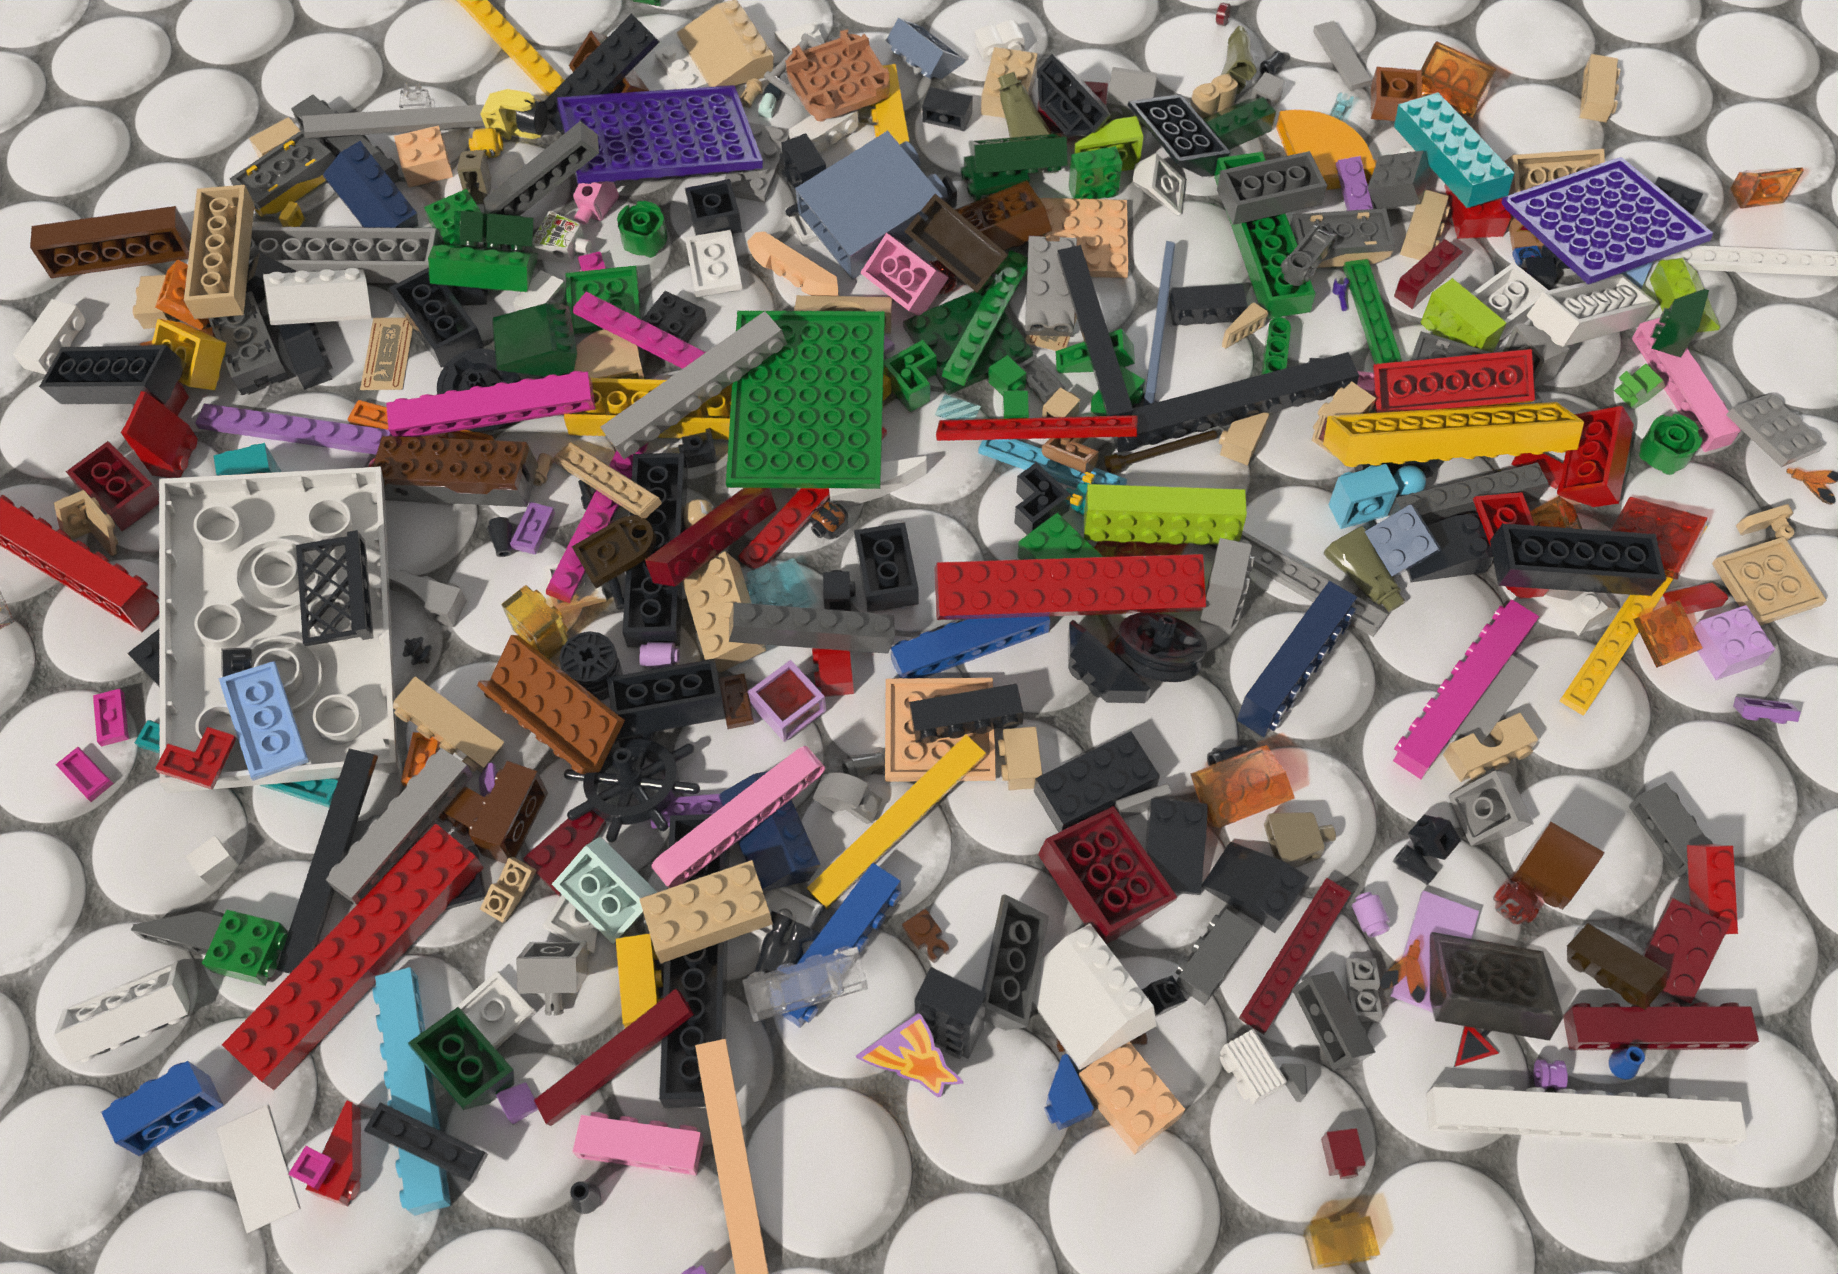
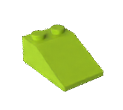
M1137 116L1115 119L1109 122L1096 133H1091L1075 143L1074 154L1116 146L1122 161V171L1134 170L1135 164L1140 162L1144 137Z

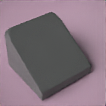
M1282 1064L1279 1069L1287 1080L1285 1085L1296 1102H1301L1308 1094L1305 1064Z

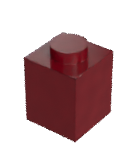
M1357 1128L1326 1132L1321 1138L1329 1176L1339 1175L1340 1179L1357 1177L1358 1172L1366 1166Z

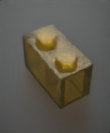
M1359 1213L1342 1215V1221L1330 1222L1329 1218H1319L1310 1221L1311 1226H1308L1303 1233L1312 1270L1371 1261L1380 1256L1370 1216L1360 1217Z

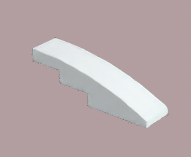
M926 456L882 462L881 489L829 488L830 502H837L843 507H848L883 497L901 489L927 474Z

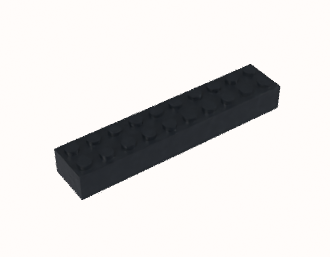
M713 814L670 815L669 848ZM730 847L684 883L728 869ZM728 940L664 962L663 998L675 989L681 991L694 1014L661 1040L659 1100L664 1108L706 1107L695 1045L726 1039Z

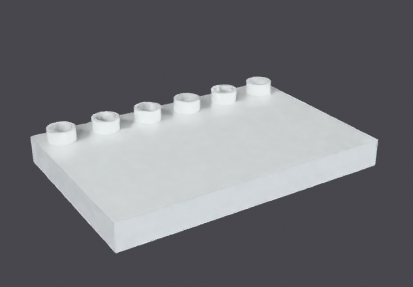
M381 467L159 479L160 758L167 743L195 752L206 728L210 727L235 735L236 742L213 789L339 778L349 748L378 756L373 775L399 772L395 709L393 708L395 686L385 491ZM358 530L366 541L374 638L362 640L360 637L305 646L302 640L296 545L345 537L347 532ZM345 545L335 547L329 555L339 560L345 553ZM316 550L304 552L305 561L311 565L321 553ZM325 558L317 570L326 575L335 563ZM340 567L331 579L340 585L347 577V571ZM313 572L306 580L307 586L314 589L322 577ZM328 582L318 594L328 599L337 587ZM342 592L333 604L343 609L349 602V596ZM315 596L309 603L308 610L315 614L325 602ZM329 607L320 618L330 624L339 612ZM344 616L335 629L339 632L352 630L351 620ZM317 621L310 629V637L320 636L326 627ZM250 647L252 649V668L275 661L309 760L308 763L252 781L218 679L222 678L221 648ZM160 773V785L166 793L211 790Z

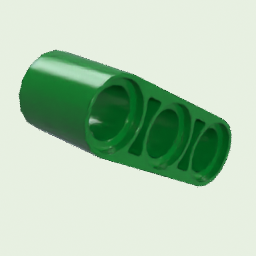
M1276 317L1269 323L1265 338L1261 375L1287 367L1291 324L1285 318Z

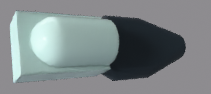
M772 83L765 87L763 99L758 110L761 117L772 118L777 101H779L782 91Z

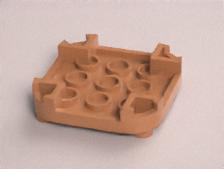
M848 30L840 31L839 39L803 51L799 45L792 48V54L785 60L789 82L805 109L814 116L816 121H825L828 118L846 114L889 97L890 81L888 68H883L871 49L869 38L865 34L859 36L849 34Z

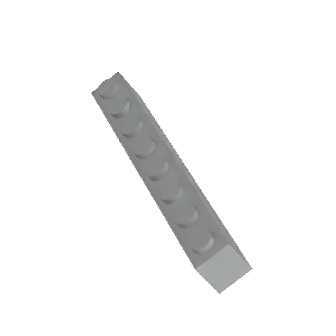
M764 311L602 425L601 429L622 458H627L636 453L649 441L656 439L666 429L677 424L690 412L697 410L707 400L718 395L721 390L731 383L738 381L748 371L759 366L762 361L772 354L779 352L787 344L782 330Z

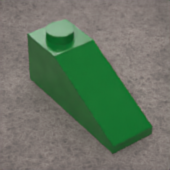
M1123 329L1110 332V339L1119 367L1135 364L1134 344ZM1084 342L1055 351L1058 373L1093 372Z

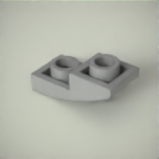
M1346 958L1348 1000L1359 1021L1381 1022L1383 1014L1378 992L1380 979L1376 958Z

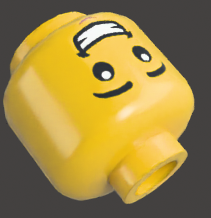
M492 127L476 129L473 131V138H469L470 150H483L486 158L498 157L500 151L504 150L501 133H497Z

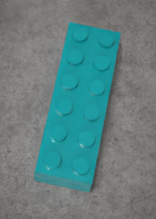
M1439 92L1398 104L1394 128L1415 151H1424L1430 168L1467 208L1508 196L1514 176L1513 170Z

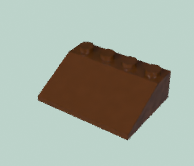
M1028 181L955 209V211L1002 250L1023 245L1025 241L1029 240V236L1043 237L1046 233L1052 231L1045 205Z

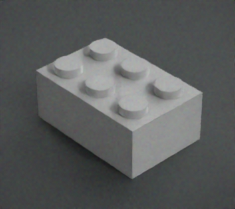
M1223 538L1219 539L1206 590V608L1202 609L1200 622L1231 629L1233 620H1239L1241 607H1243L1245 595L1249 587V575L1255 556L1250 555L1251 544Z

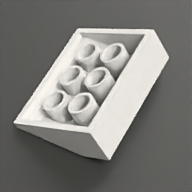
M1091 924L1066 936L1040 961L1032 1003L1079 1070L1156 1027L1154 1006Z

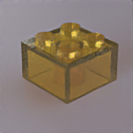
M525 585L501 604L512 630L546 658L550 659L568 641L569 638L566 632L569 630L562 622L564 618L562 613L555 606L550 608L546 604L545 597L538 590L532 591Z

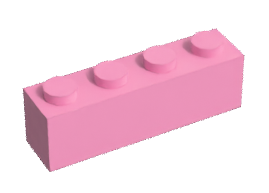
M591 1112L590 1116L581 1115L572 1151L577 1158L697 1176L704 1142L701 1132H697L698 1128L689 1125H680L679 1129L669 1128L667 1123L661 1121H650L649 1125L638 1123V1119L621 1116L620 1120L608 1119L609 1116L600 1112Z

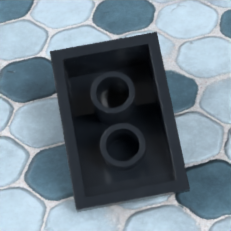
M1478 513L1453 516L1428 525L1429 530L1442 550L1407 570L1410 582L1486 573L1493 561V556Z
M1151 798L1147 814L1146 853L1174 893L1201 895L1208 804Z
M1230 841L1202 883V888L1273 933H1276L1302 892L1309 876L1282 860Z

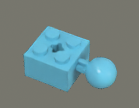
M1386 464L1369 466L1355 473L1347 472L1338 477L1328 505L1340 529L1388 516L1397 494L1404 496L1423 491L1426 486V477L1421 469L1411 465L1401 467L1394 476H1392Z

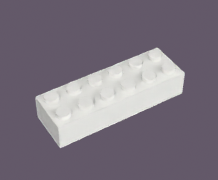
M1618 274L1589 285L1583 282L1544 291L1527 314V317L1533 321V325L1536 328L1544 330L1551 336V340L1555 344L1564 347L1638 327L1640 323L1645 321L1657 302L1624 275Z

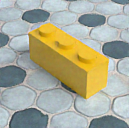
M650 933L616 939L622 1021L625 1028L663 999L659 995V988L664 987L662 970H657L656 960L659 959Z

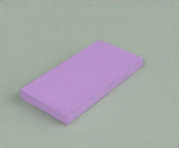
M1423 890L1399 965L1398 983L1393 986L1391 997L1448 1018L1451 1014L1479 911ZM1417 985L1425 991L1422 1002H1417L1411 995Z

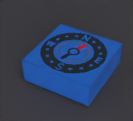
M1537 245L1515 248L1512 253L1516 265L1521 267L1525 257H1542Z

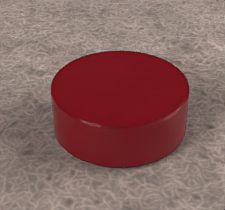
M1222 2L1219 5L1216 13L1217 25L1226 26L1231 10L1229 3Z

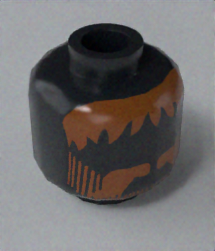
M826 502L811 515V530L818 538L824 537L832 540L847 527L848 513L841 504Z

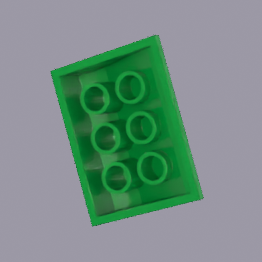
M446 244L432 246L428 257L430 284L528 292L538 253Z

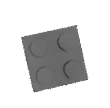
M1423 150L1378 157L1368 186L1375 209L1421 204L1431 173Z

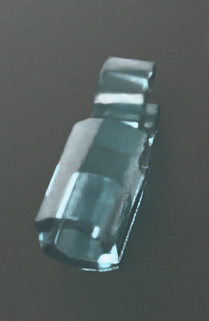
M1340 92L1329 115L1343 121L1347 111L1352 107L1354 97L1351 96L1347 101L1342 100L1343 93Z

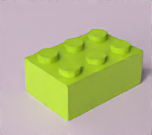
M1453 278L1432 292L1420 322L1435 336L1494 353L1507 324Z

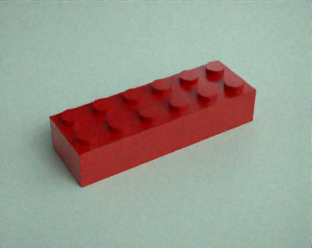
M1532 349L1373 364L1376 413L1497 406L1535 401Z

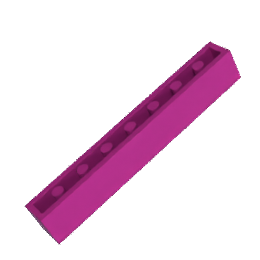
M574 371L562 376L548 375L545 378L536 380L523 379L520 382L510 384L502 382L497 383L495 386L484 388L476 386L464 391L450 390L438 395L424 394L419 398L413 399L398 398L393 402L386 403L389 432L392 436L421 437L596 409L593 384L588 371Z
M1512 599L1506 607L1499 606L1492 617L1495 622L1492 626L1488 623L1484 626L1478 635L1482 638L1477 644L1473 641L1464 654L1468 658L1465 662L1459 660L1451 671L1454 677L1451 681L1448 679L1443 681L1437 690L1440 694L1436 700L1431 697L1422 710L1426 713L1421 719L1417 716L1408 729L1412 733L1408 738L1402 736L1394 747V750L1397 751L1393 760L1395 763L1419 779L1423 778L1459 726L1531 631L1539 616Z

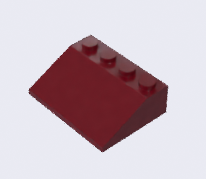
M1114 806L1046 838L1038 853V856L1084 925L1091 924L1106 944L1125 935L1178 898Z

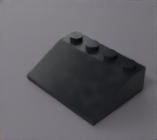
M1181 94L1133 100L1127 104L1177 165L1201 177L1215 175L1218 158L1229 157L1231 154Z

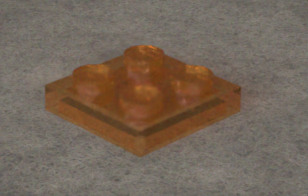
M1680 600L1633 619L1656 668L1703 649Z

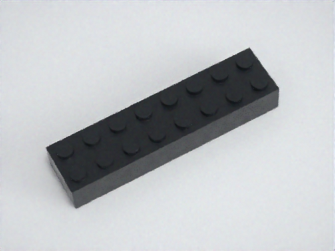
M684 453L633 454L632 481L659 497L662 502L646 518L656 534V545L650 556L685 531L683 509L687 498L688 468ZM639 531L635 538L643 537L647 531ZM645 560L626 571L622 630L627 647H641L642 644H647L648 642H674L675 646H680L683 582L677 586L653 583Z

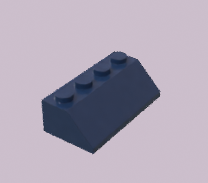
M361 141L340 152L323 173L325 180L363 228H414L418 225L417 212Z
M769 771L752 774L720 793L719 798L722 805H726ZM792 799L738 840L746 862L751 860L753 862L763 892L810 881L821 865Z

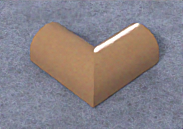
M1050 438L1042 446V454L1046 458L1082 473H1091L1093 471L1099 452L1082 445L1088 438Z

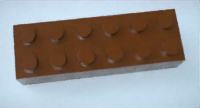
M171 206L31 226L30 248L52 279L189 259L191 233L177 207Z

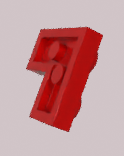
M207 727L195 752L167 743L155 770L157 773L213 790L236 742L235 735Z

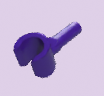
M1335 278L1332 292L1338 295L1341 310L1346 311L1348 308L1345 294L1349 281L1347 278H1344L1343 284H1339Z

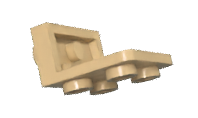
M82 490L54 502L59 529L67 533L71 540L91 532L111 556L117 554L116 545H118V540L113 533V528H115L114 521L109 514L104 515L98 501L94 497L90 498Z

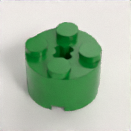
M648 201L636 202L637 205L631 207L627 205L619 212L617 217L619 233L624 250L635 255L651 258L656 256L658 251L667 242L668 234L665 219L656 204Z
M1680 414L1657 417L1640 443L1639 457L1653 468L1667 475H1672L1676 471L1684 469L1702 443V436H1699L1697 424Z

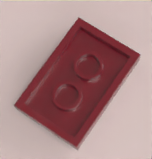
M1670 897L1642 954L1667 970V983L1663 991L1688 1003H1692L1730 927L1729 923Z

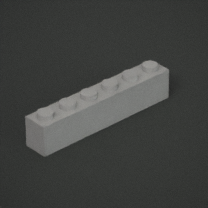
M443 748L436 754L431 755L419 774L413 776L407 783L405 790L389 803L388 809L384 814L371 823L368 832L362 839L355 842L341 863L336 864L331 869L326 881L334 890L357 905L407 854L473 777L468 766Z

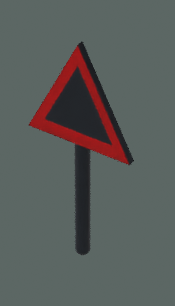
M1512 999L1481 1034L1465 1020L1454 1067L1499 1054L1485 1038L1518 1003L1517 999Z

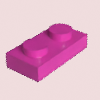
M121 689L93 695L97 743L102 747L129 740L124 692Z

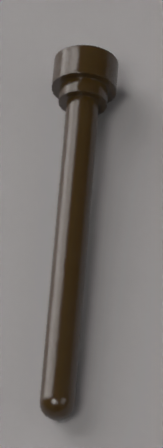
M1210 430L1125 456L1117 455L1116 453L1107 455L1104 458L1105 467L1109 473H1121L1122 469H1125L1127 465L1215 440L1218 437V433L1216 430Z

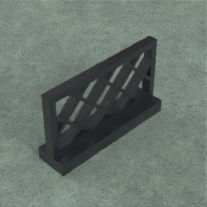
M358 530L347 532L345 537L296 545L303 644L311 646L360 637L362 640L373 639L366 541ZM345 545V553L339 560L329 555L335 547ZM316 550L321 553L311 565L305 561L304 552ZM325 558H328L335 564L325 575L317 570V568ZM341 567L347 571V577L339 585L331 578ZM315 572L322 579L314 589H311L307 586L306 580ZM329 582L337 587V589L326 599L318 593ZM344 592L349 596V602L343 609H340L333 602ZM316 596L325 603L313 614L308 610V605ZM329 607H332L339 613L328 624L320 617ZM345 616L351 620L352 630L339 632L335 627ZM317 621L326 627L320 636L310 637V629Z

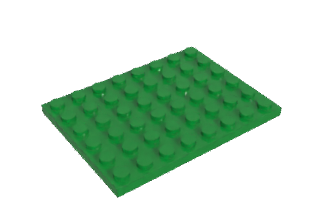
M737 311L736 331L764 311ZM765 311L782 330L787 344L779 352L772 354L762 361L759 366L751 369L738 381L732 383L726 472L727 488L881 489L885 311Z

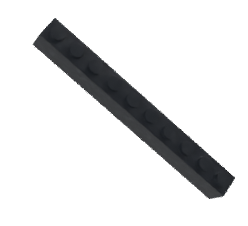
M1349 352L1145 405L1134 408L1133 415H1129L1138 416L1137 437H1113L1118 453L1132 451L1141 446L1155 445L1161 441L1181 438L1190 433L1204 432L1209 428L1221 425L1227 426L1234 421L1264 412L1276 413L1281 409L1292 406L1299 407L1307 402L1321 401L1334 396L1341 387L1346 388L1351 382L1357 385L1359 374Z

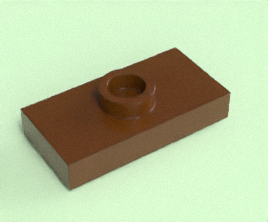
M745 673L718 678L727 729L754 725Z

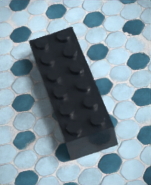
M167 345L61 347L39 387L60 404H135L141 391L147 392L161 404H166L187 363Z
M1502 523L1490 540L1498 586L1651 596L1666 580L1656 534Z

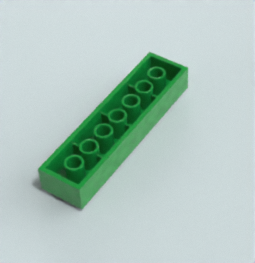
M1263 152L1218 158L1214 176L1217 187L1221 170L1266 161ZM1286 213L1235 225L1232 224L1229 218L1259 306L1268 312L1267 319L1309 313L1315 298V291L1311 280L1309 279L1303 285H1291L1285 281L1282 268L1280 267L1286 257L1298 246Z

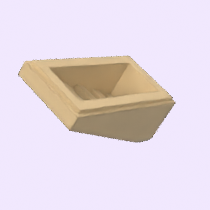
M1254 302L1253 304L1251 303L1226 329L1222 347L1227 349L1264 327L1268 316L1267 310Z

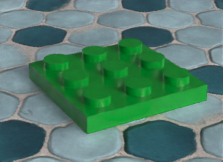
M636 265L565 273L567 306L570 308L574 334L603 330V328L573 313L575 304L585 292L641 319Z

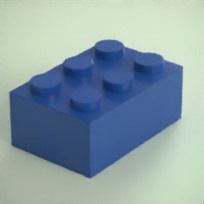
M186 1061L175 1064L168 1070V1073L158 1079H152L143 1083L139 1090L129 1096L114 1100L110 1107L101 1113L115 1144L140 1157L224 1105L211 1077L191 1062Z

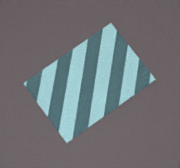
M944 395L935 415L948 420H972L976 418L981 406Z

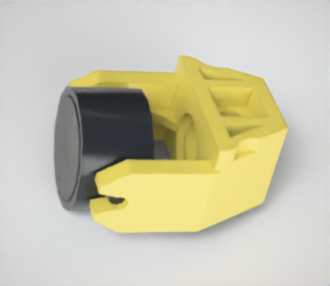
M511 89L490 93L480 113L485 127L494 128L497 133L500 132L501 136L507 140H510L512 135L529 139L540 138L547 126L548 109L545 101L535 99L529 92Z

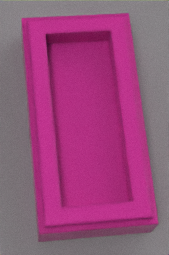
M79 747L55 764L90 802L114 784Z

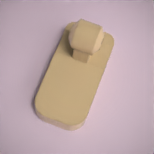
M1789 504L1750 515L1742 519L1736 525V528L1742 536L1766 529L1771 525L1777 539L1785 537L1788 541L1794 535V529L1789 526L1787 519L1794 513Z

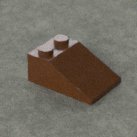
M1550 821L1526 851L1510 880L1517 883L1518 887L1522 890L1532 892L1543 898L1546 904L1563 910L1581 888L1605 852Z

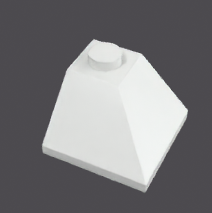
M1157 153L1135 164L1133 176L1135 185L1177 216L1180 215L1185 179Z
M1551 590L1543 596L1545 601L1578 636L1619 610V607L1605 593Z

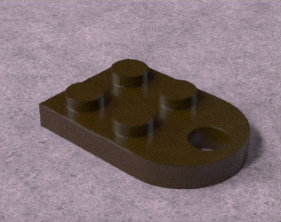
M625 516L571 547L592 584L597 589L647 559L655 548L656 534L646 519L639 516ZM639 531H647L643 537L635 538Z

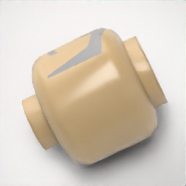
M700 499L687 503L683 509L684 529H688L714 510V506L710 502Z

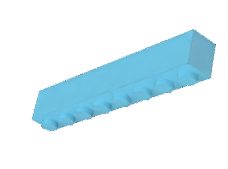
M411 967L375 976L376 987H373L372 992L376 1004H379L380 1014L376 1015L378 1030L383 1032L384 1042L380 1043V1052L383 1060L387 1062L388 1071H384V1081L386 1088L390 1089L392 1099L388 1100V1106L440 1130L432 1073L408 1046L409 1041L426 1030L418 976ZM398 1148L399 1159L396 1160L395 1165L397 1175L403 1181V1189L399 1193L403 1209L406 1208L408 1212L416 1216L451 1206L446 1171Z

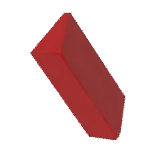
M1713 583L1663 594L1673 617L1722 607L1728 600L1727 594Z

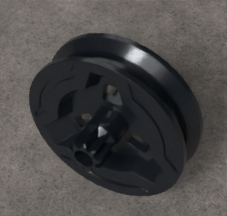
M483 348L471 349L456 355L444 366L437 381V395L444 394L450 390H470V388L476 386L490 387L502 382L508 384L520 382L521 378L518 373L497 370L494 350ZM507 423L466 430L471 432H489L501 428Z
M1136 613L1126 617L1120 624V636L1116 639L1114 646L1116 656L1132 671L1144 677L1163 682H1183L1197 676L1202 667L1201 659L1207 651V642L1196 628L1181 619L1161 613Z

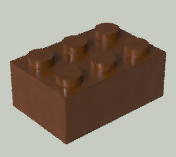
M507 761L503 769L497 772L495 785L491 793L486 794L484 797L482 810L478 818L472 821L469 828V836L482 856L506 864L508 858L517 857L548 795L538 771Z

